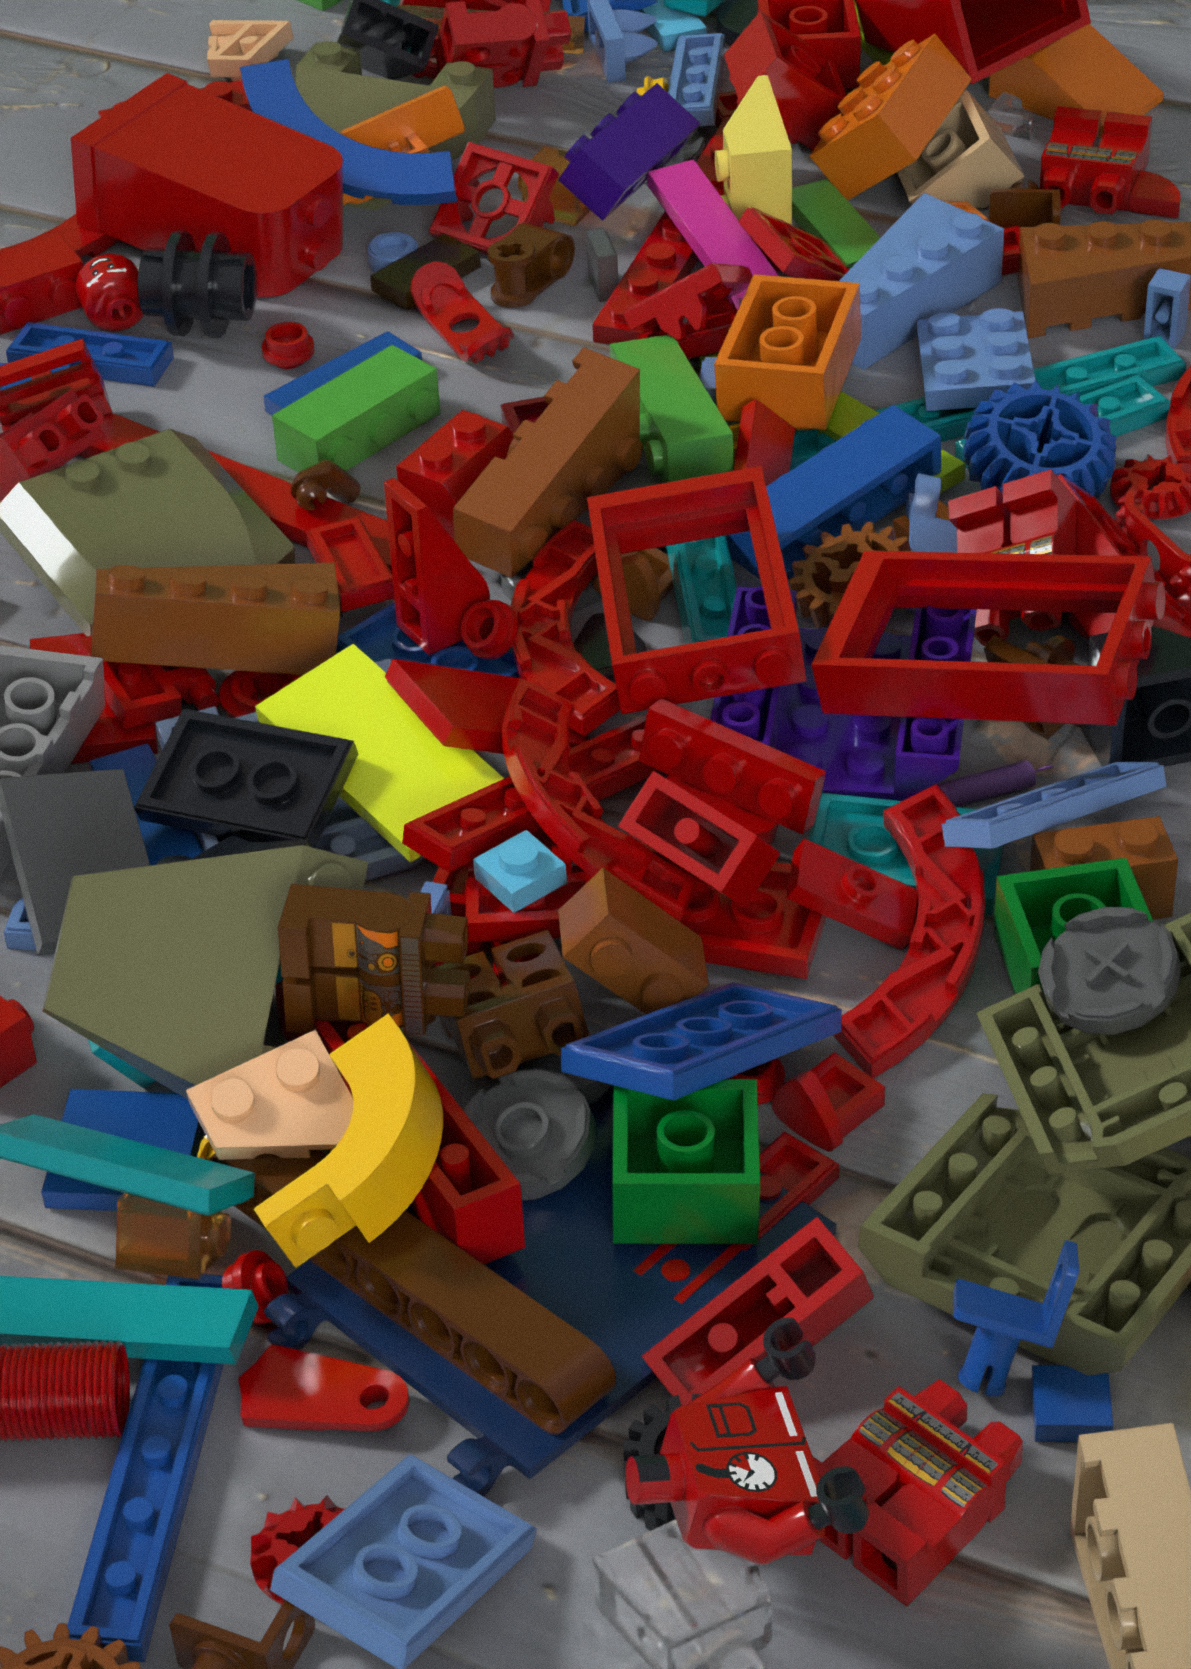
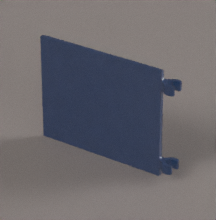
M613 1085L598 1101L589 1105L596 1122L595 1148L584 1169L562 1189L539 1199L523 1200L525 1248L484 1264L591 1339L603 1350L615 1370L617 1379L615 1388L563 1432L556 1435L549 1434L310 1260L286 1276L288 1289L295 1295H280L264 1309L265 1316L278 1326V1328L267 1335L268 1342L274 1345L301 1350L309 1342L321 1322L329 1321L478 1438H468L457 1444L447 1455V1462L460 1471L452 1479L484 1497L493 1487L505 1467L513 1466L528 1479L533 1478L655 1380L657 1376L641 1356L813 1219L818 1217L833 1236L836 1235L837 1224L801 1201L758 1240V1244H753L746 1251H740L681 1304L674 1297L731 1244H677L643 1275L640 1276L633 1271L661 1244H613ZM782 1187L781 1195L774 1200L760 1199L759 1219L789 1191ZM409 1205L406 1211L419 1219ZM671 1259H681L690 1266V1274L682 1281H669L661 1273L662 1265Z

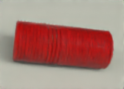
M96 1340L93 1343L88 1341L85 1344L82 1341L78 1344L74 1341L69 1344L66 1341L63 1344L57 1342L55 1345L52 1342L49 1344L43 1342L40 1345L37 1342L33 1345L30 1343L26 1345L23 1343L18 1345L13 1343L10 1346L4 1343L0 1346V1441L4 1440L6 1442L10 1439L13 1442L18 1439L21 1442L24 1439L29 1441L32 1438L35 1441L39 1438L43 1441L48 1438L51 1441L54 1438L59 1440L62 1437L65 1440L69 1437L73 1440L78 1437L81 1440L84 1437L90 1439L92 1436L95 1439L99 1436L103 1439L107 1436L110 1439L116 1436L119 1439L122 1436L129 1413L130 1380L126 1348L120 1340L115 1343L112 1340L108 1343L104 1340L99 1343Z

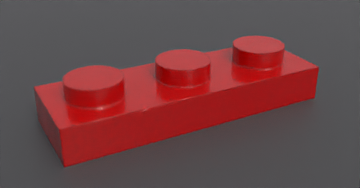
M659 699L648 708L638 761L802 835L814 825L827 771L664 699Z

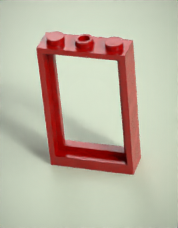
M762 466L587 497L611 661L621 714L648 710L659 699H664L677 705L806 682L799 628ZM750 531L771 629L637 653L621 554Z
M864 551L811 664L823 714L1117 725L1125 700H1132L1135 696L1140 659H1147L1150 654L1154 620H1161L1165 610V588L1162 582H1155L1151 556ZM927 606H932L933 608L1116 613L1096 666L872 659L894 607L927 608Z

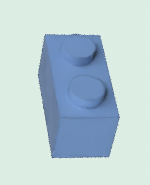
M1161 268L1158 269L1148 284L1143 340L1161 336L1171 348H1176L1186 332L1191 275Z

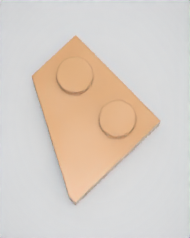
M212 20L209 23L212 36L208 37L209 50L207 52L211 77H230L232 81L242 80L240 67L267 63L276 58L279 52L294 38L290 21Z
M316 1030L186 1090L189 1104L219 1160L254 1159L262 1154H274L280 1158H310V1150H329L336 1147L347 1130L353 1111V1097Z

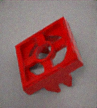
M468 142L454 173L458 202L440 204L428 233L434 239L446 234L488 256V248L510 234L519 224L525 222L543 227L544 222L554 223V208L549 197L559 177V173L552 166ZM495 171L492 180L482 182L481 184L477 180L484 174ZM514 172L519 174L527 185L528 199L526 202L511 198V193L507 187ZM491 189L502 190L503 200L500 206L492 212H482L479 203L483 194ZM470 203L476 216L468 232L462 222L470 221L474 216L471 208H469ZM505 214L519 218L516 226L506 234L494 238H485L492 221L500 219Z
M747 207L738 221L752 237L776 272L781 270L784 274L793 278L839 281L850 270L823 239L754 207Z
M711 263L625 309L623 316L630 330L654 331L661 329L676 340L686 339L683 322L689 321L696 331H701L705 329L706 317L735 310L736 306L731 297L747 289L753 276L749 267Z

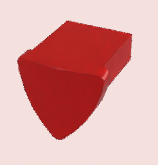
M833 1052L810 1071L801 1072L781 1085L774 1094L772 1109L780 1121L796 1134L813 1145L832 1152L843 1143V1137L885 1105V1086Z

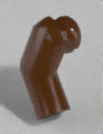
M323 460L298 472L291 483V495L296 499L298 505L305 510L316 509L313 502L315 499L324 504L327 499V493L341 503L350 504L358 498L361 490L360 483L330 460Z

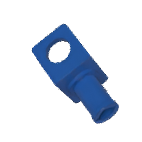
M1065 1240L1043 1303L963 1279L956 1280L953 1289V1317L961 1322L977 1326L966 1360L958 1374L959 1382L966 1388L978 1393L984 1376V1379L988 1380L985 1396L1003 1395L1007 1385L1006 1379L1020 1340L1053 1348L1079 1274L1077 1243Z

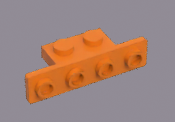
M442 86L338 133L361 144L382 150L402 153H430L428 148L463 133L465 126L451 89L448 86ZM343 193V205L347 203H364L374 197L365 195L361 199Z

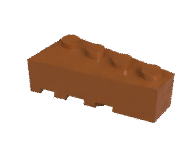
M1152 219L1143 223L1113 224L1107 221H1098L1090 225L1061 226L1055 223H1043L1036 227H1020L1017 282L1028 339L1046 336L1047 326L1067 323L1069 330L1075 331L1091 328V319L1116 315L1121 322L1141 319V315L1146 313L1148 284L1159 268L1191 275V222H1166ZM1191 282L1188 310H1191Z
M585 347L580 350L572 360L573 367L577 371L567 383L559 380L555 381L544 395L545 402L549 405L535 423L524 420L513 433V440L509 446L507 458L503 460L495 456L454 506V541L469 560L512 578L528 562L533 561L532 559L555 534L570 522L576 520L588 508L587 497L606 494L608 489L626 472L632 471L637 466L643 450L642 442L639 440V368Z
M335 562L148 568L117 565L110 569H96L91 657L103 658V661L305 675L336 655L340 604Z

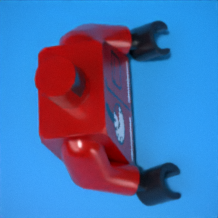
M782 1318L776 1320L767 1328L763 1337V1345L768 1355L761 1361L757 1362L751 1357L718 1384L687 1405L680 1406L674 1410L669 1418L660 1454L631 1456L628 1458L626 1465V1488L630 1502L633 1505L671 1503L682 1540L692 1548L722 1550L755 1564L767 1565L786 1555H812L816 1541L824 1537L825 1527L830 1524L838 1532L849 1534L863 1529L868 1521L869 1510L862 1498L865 1486L857 1471L848 1466L836 1467L826 1472L820 1478L787 1386L775 1387L773 1380L779 1375L789 1380H799L807 1377L814 1369L816 1354L808 1340L799 1343L804 1334L795 1319Z

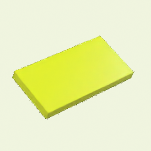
M352 644L256 705L257 719L263 724L353 740L358 756L339 797L411 863L421 855L402 844L404 824L504 779V777L475 751L443 746L389 685L385 678L386 672L357 646Z

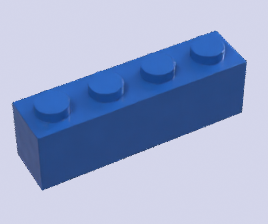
M893 404L766 486L787 580L795 576L791 566L793 561L806 560L802 548L805 545L819 547L823 544L821 533L826 531L833 537L841 535L842 526L848 523L852 527L853 532L861 531L867 522L875 523L904 504L909 493L915 494V479L918 473L929 476L939 474L941 472V435ZM750 531L726 535L731 559L760 579Z

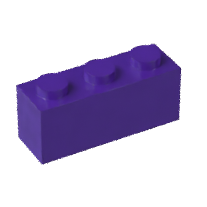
M658 83L642 96L636 91L633 92L617 110V117L608 113L591 132V139L585 134L582 135L564 156L570 163L558 181L602 221L647 182L648 171L663 168L674 159L701 124Z

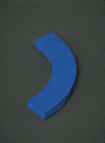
M289 59L240 67L244 90L252 112L324 142L340 152L343 158V193L361 199L365 195L392 199L393 204L435 205L458 202L450 151L402 153L361 144L338 133L313 113L295 85Z

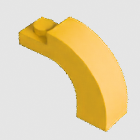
M389 1014L329 1054L349 1084L353 1096L351 1120L342 1139L322 1161L254 1208L265 1228L295 1268L328 1247L355 1226L359 1228L369 1243L391 1226L413 1202L431 1173L437 1158L443 1130V1110L440 1095L428 1071Z

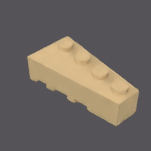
M1174 1423L1079 1435L1069 1532L1109 1668L1191 1669V1489Z

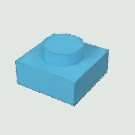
M527 830L473 859L475 879L513 913L567 884L566 864Z

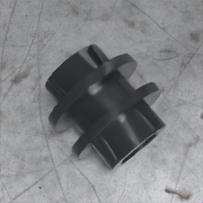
M176 230L171 233L166 248H146L144 250L138 272L140 308L145 316L164 317L168 332L173 336L184 337L190 332L194 319H200L206 336L209 338H220L225 334L230 320L249 321L252 318L257 296V270L254 256L250 252L231 251L228 237L223 232H211L208 234L203 243L202 250H196L192 235L188 231Z

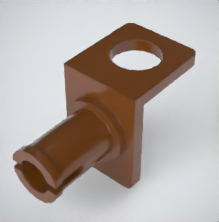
M1019 180L1010 189H993L990 192L989 220L991 223L1004 229L1014 226L1036 227L1043 223L1060 225V190L1040 189L1031 180H1028V188H1023V180Z
M285 1600L260 1642L180 1613L174 1615L169 1627L177 1663L183 1669H293L314 1633L315 1620L314 1617ZM294 1620L293 1630L290 1639L285 1649L283 1650L284 1640L287 1631Z

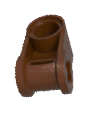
M523 222L502 240L492 244L488 248V260L494 265L495 283L491 287V300L499 306L509 308L521 307L533 302L540 293L569 272L575 256V243L572 236Z

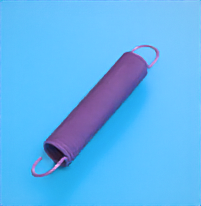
M1024 760L937 785L955 807H960L982 801L983 799L1035 786V772L1053 768L1054 765L1034 770L1032 764Z

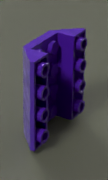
M737 586L727 637L771 629L762 586L755 588ZM790 590L797 619V590ZM932 606L915 608L912 636L883 632L872 659L971 662L977 609L933 608ZM799 628L806 682L714 698L711 721L827 771L822 793L903 801L941 782L959 770L964 719L823 714L811 664L828 628Z

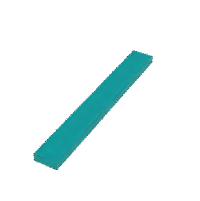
M1161 336L1034 368L1035 380L1042 389L1052 390L1059 384L1061 393L1070 396L1080 392L1081 396L1139 375L1152 387L1180 380L1186 372V362ZM924 397L895 405L941 435V442L964 436L967 423L971 422L974 410L977 408L926 411ZM890 406L884 407V408H881V409H877V410H875V411L881 413L882 411H884L885 409L889 408ZM818 429L796 430L790 471L819 453L823 448L836 442V440L823 432L818 435Z

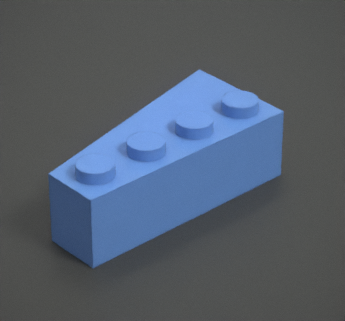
M923 193L839 280L840 282L860 283L861 341L852 364L865 370L917 336L916 320L929 319V317L938 313H954L1001 283L1004 228L982 219L981 216L975 213H968L929 194Z

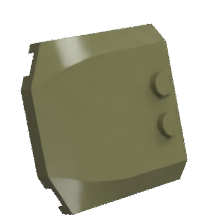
M167 429L137 441L125 443L120 447L72 462L64 467L19 482L0 503V533L87 637L92 636L96 569H110L117 565L148 568L295 564V546L195 437L173 429Z
M1191 913L1164 925L1171 933L1181 965L1178 990L1165 1010L1142 1027L1115 1035L1087 1034L1061 1021L1049 1008L1039 984L976 1012L1049 1174L1125 1166L1191 1136Z
M982 1093L860 1225L859 1250L886 1284L953 1315V1289L957 1279H963L1043 1303L1065 1240L1075 1242L1078 1248L1079 1274L1053 1348L1025 1340H1020L1018 1346L1053 1363L1066 1365L1088 1376L1122 1371L1191 1282V1159L1165 1147L1125 1166L1049 1174L1020 1110L997 1107L998 1095Z

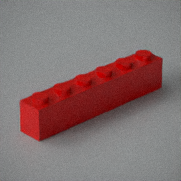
M283 980L275 985L280 1031L290 1042L307 1033L286 1032ZM317 1021L315 1030L330 1054L369 1026L360 1022ZM411 1045L434 1081L440 1095L443 1110V1130L438 1155L431 1173L420 1192L410 1204V1207L423 1223L483 1265L524 1249L525 1236L520 1182ZM337 1068V1070H338L339 1074L341 1075V1077H342V1079H343L345 1085L347 1086V1088H348L350 1094L352 1095V1091H351V1088H350L349 1084L347 1083V1081L345 1080V1078L343 1077V1075L341 1074V1072H340L339 1069Z

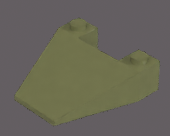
M334 41L316 42L296 65L295 85L303 100L316 116L337 132L442 86H448L451 89L463 120L465 131L428 148L430 153L450 151L453 161L464 153L468 142L479 144L496 121L493 70L476 67L469 62H448L430 85H422L364 76L361 69L360 49L341 46ZM374 197L364 203H347L345 205L377 211L391 202L392 199Z
M300 845L73 876L42 1012L188 1099L187 1089L276 1048L264 1045L263 1043L280 963L278 924L290 885L302 884L363 890L369 862Z

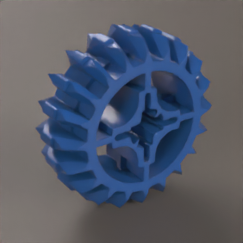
M1036 380L1030 388L1025 390L1019 384L1013 382L1007 392L995 389L991 397L988 398V401H980L979 406L974 410L971 422L967 423L964 435L966 441L963 449V462L969 466V480L979 482L981 490L996 486L1003 494L1004 483L1051 469L1056 476L1062 474L1090 495L1099 499L1101 493L1105 491L1108 479L1112 477L1116 465L1114 460L1117 449L1115 444L1116 436L1110 433V419L1098 417L1097 404H1081L1080 392L1070 396L1060 392L1059 384L1052 390L1042 389ZM1038 447H1042V453L1037 452Z

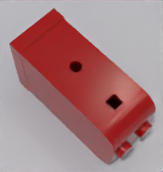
M854 0L867 43L895 53L910 40H915L919 44L933 34H936L971 77L972 80L969 83L971 85L1091 23L1086 0Z
M169 73L164 74L70 138L77 224L91 231L105 233L142 250L146 248H166L171 233L176 230L188 231L193 237L196 250H202L203 243L208 234L211 232H223L228 237L231 251L250 252L254 256L257 270L256 297L265 298L284 295L292 291L314 273L324 269L343 249V158L340 152L324 142L187 84L186 80Z

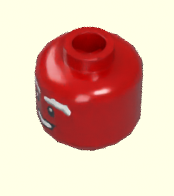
M109 253L96 256L88 261L78 272L75 283L77 298L85 315L94 326L104 331L117 332L129 329L144 316L138 297L139 270L131 260L122 255Z

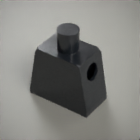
M351 0L337 43L341 46L360 49L361 68L387 79L396 80L425 70L439 25L382 0ZM411 46L410 53L406 52L408 48Z

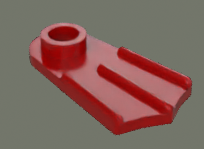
M274 1344L269 1345L259 1359L238 1378L241 1393L240 1416L243 1425L246 1427L375 1432L388 1429L398 1423L405 1416L410 1404L407 1385L394 1372ZM373 1402H386L383 1406L376 1409L367 1408Z

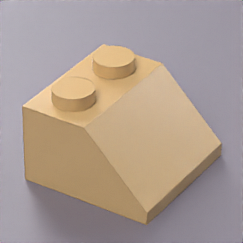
M968 90L959 97L918 159L897 172L912 205L923 193H926L944 202L968 201L975 208H985L990 204V192L993 189H1010L1015 182L1025 177L1001 128Z

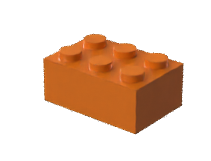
M933 34L919 44L915 40H910L892 55L889 63L883 66L880 61H877L860 74L856 80L860 84L859 88L849 93L838 104L837 108L841 113L828 121L820 129L818 135L821 140L809 157L849 201L915 162L972 79L936 34Z
M753 275L714 363L717 408L725 421L740 423L742 407L757 399L797 430H826L861 341L860 283Z

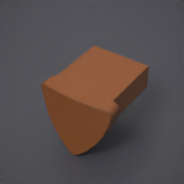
M657 548L621 554L630 614L645 621H651L659 612L660 602L674 587L668 555ZM598 575L593 582V587L601 594Z

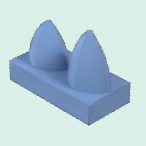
M587 0L589 40L607 83L625 81V63L645 56L657 46V40L639 34L654 24L657 19L654 16L638 11L612 9L608 0Z

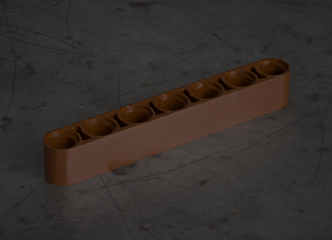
M310 1150V1158H280L274 1154H262L254 1159L219 1160L216 1154H213L208 1160L255 1173L254 1197L234 1207L265 1228L254 1208L314 1167L327 1155L320 1150ZM406 1210L391 1226L370 1243L359 1228L355 1226L328 1247L308 1259L549 1434L558 1435L615 1388L617 1381L615 1370L609 1358L597 1344Z

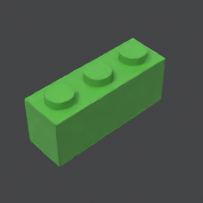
M390 345L272 415L277 460L297 472L323 460L333 461L343 470H349L441 414L437 368L394 345Z

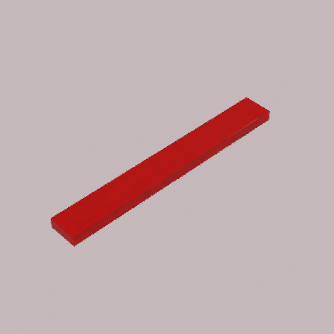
M110 412L103 415L104 422L99 425L105 435L78 455L89 458L120 447L125 443L134 442L159 433L160 431ZM207 450L289 540L308 547L307 530L354 517H361L392 573L387 520L328 497L324 504H321L318 499L313 500L315 510H305L298 505L296 499L291 495L290 482Z

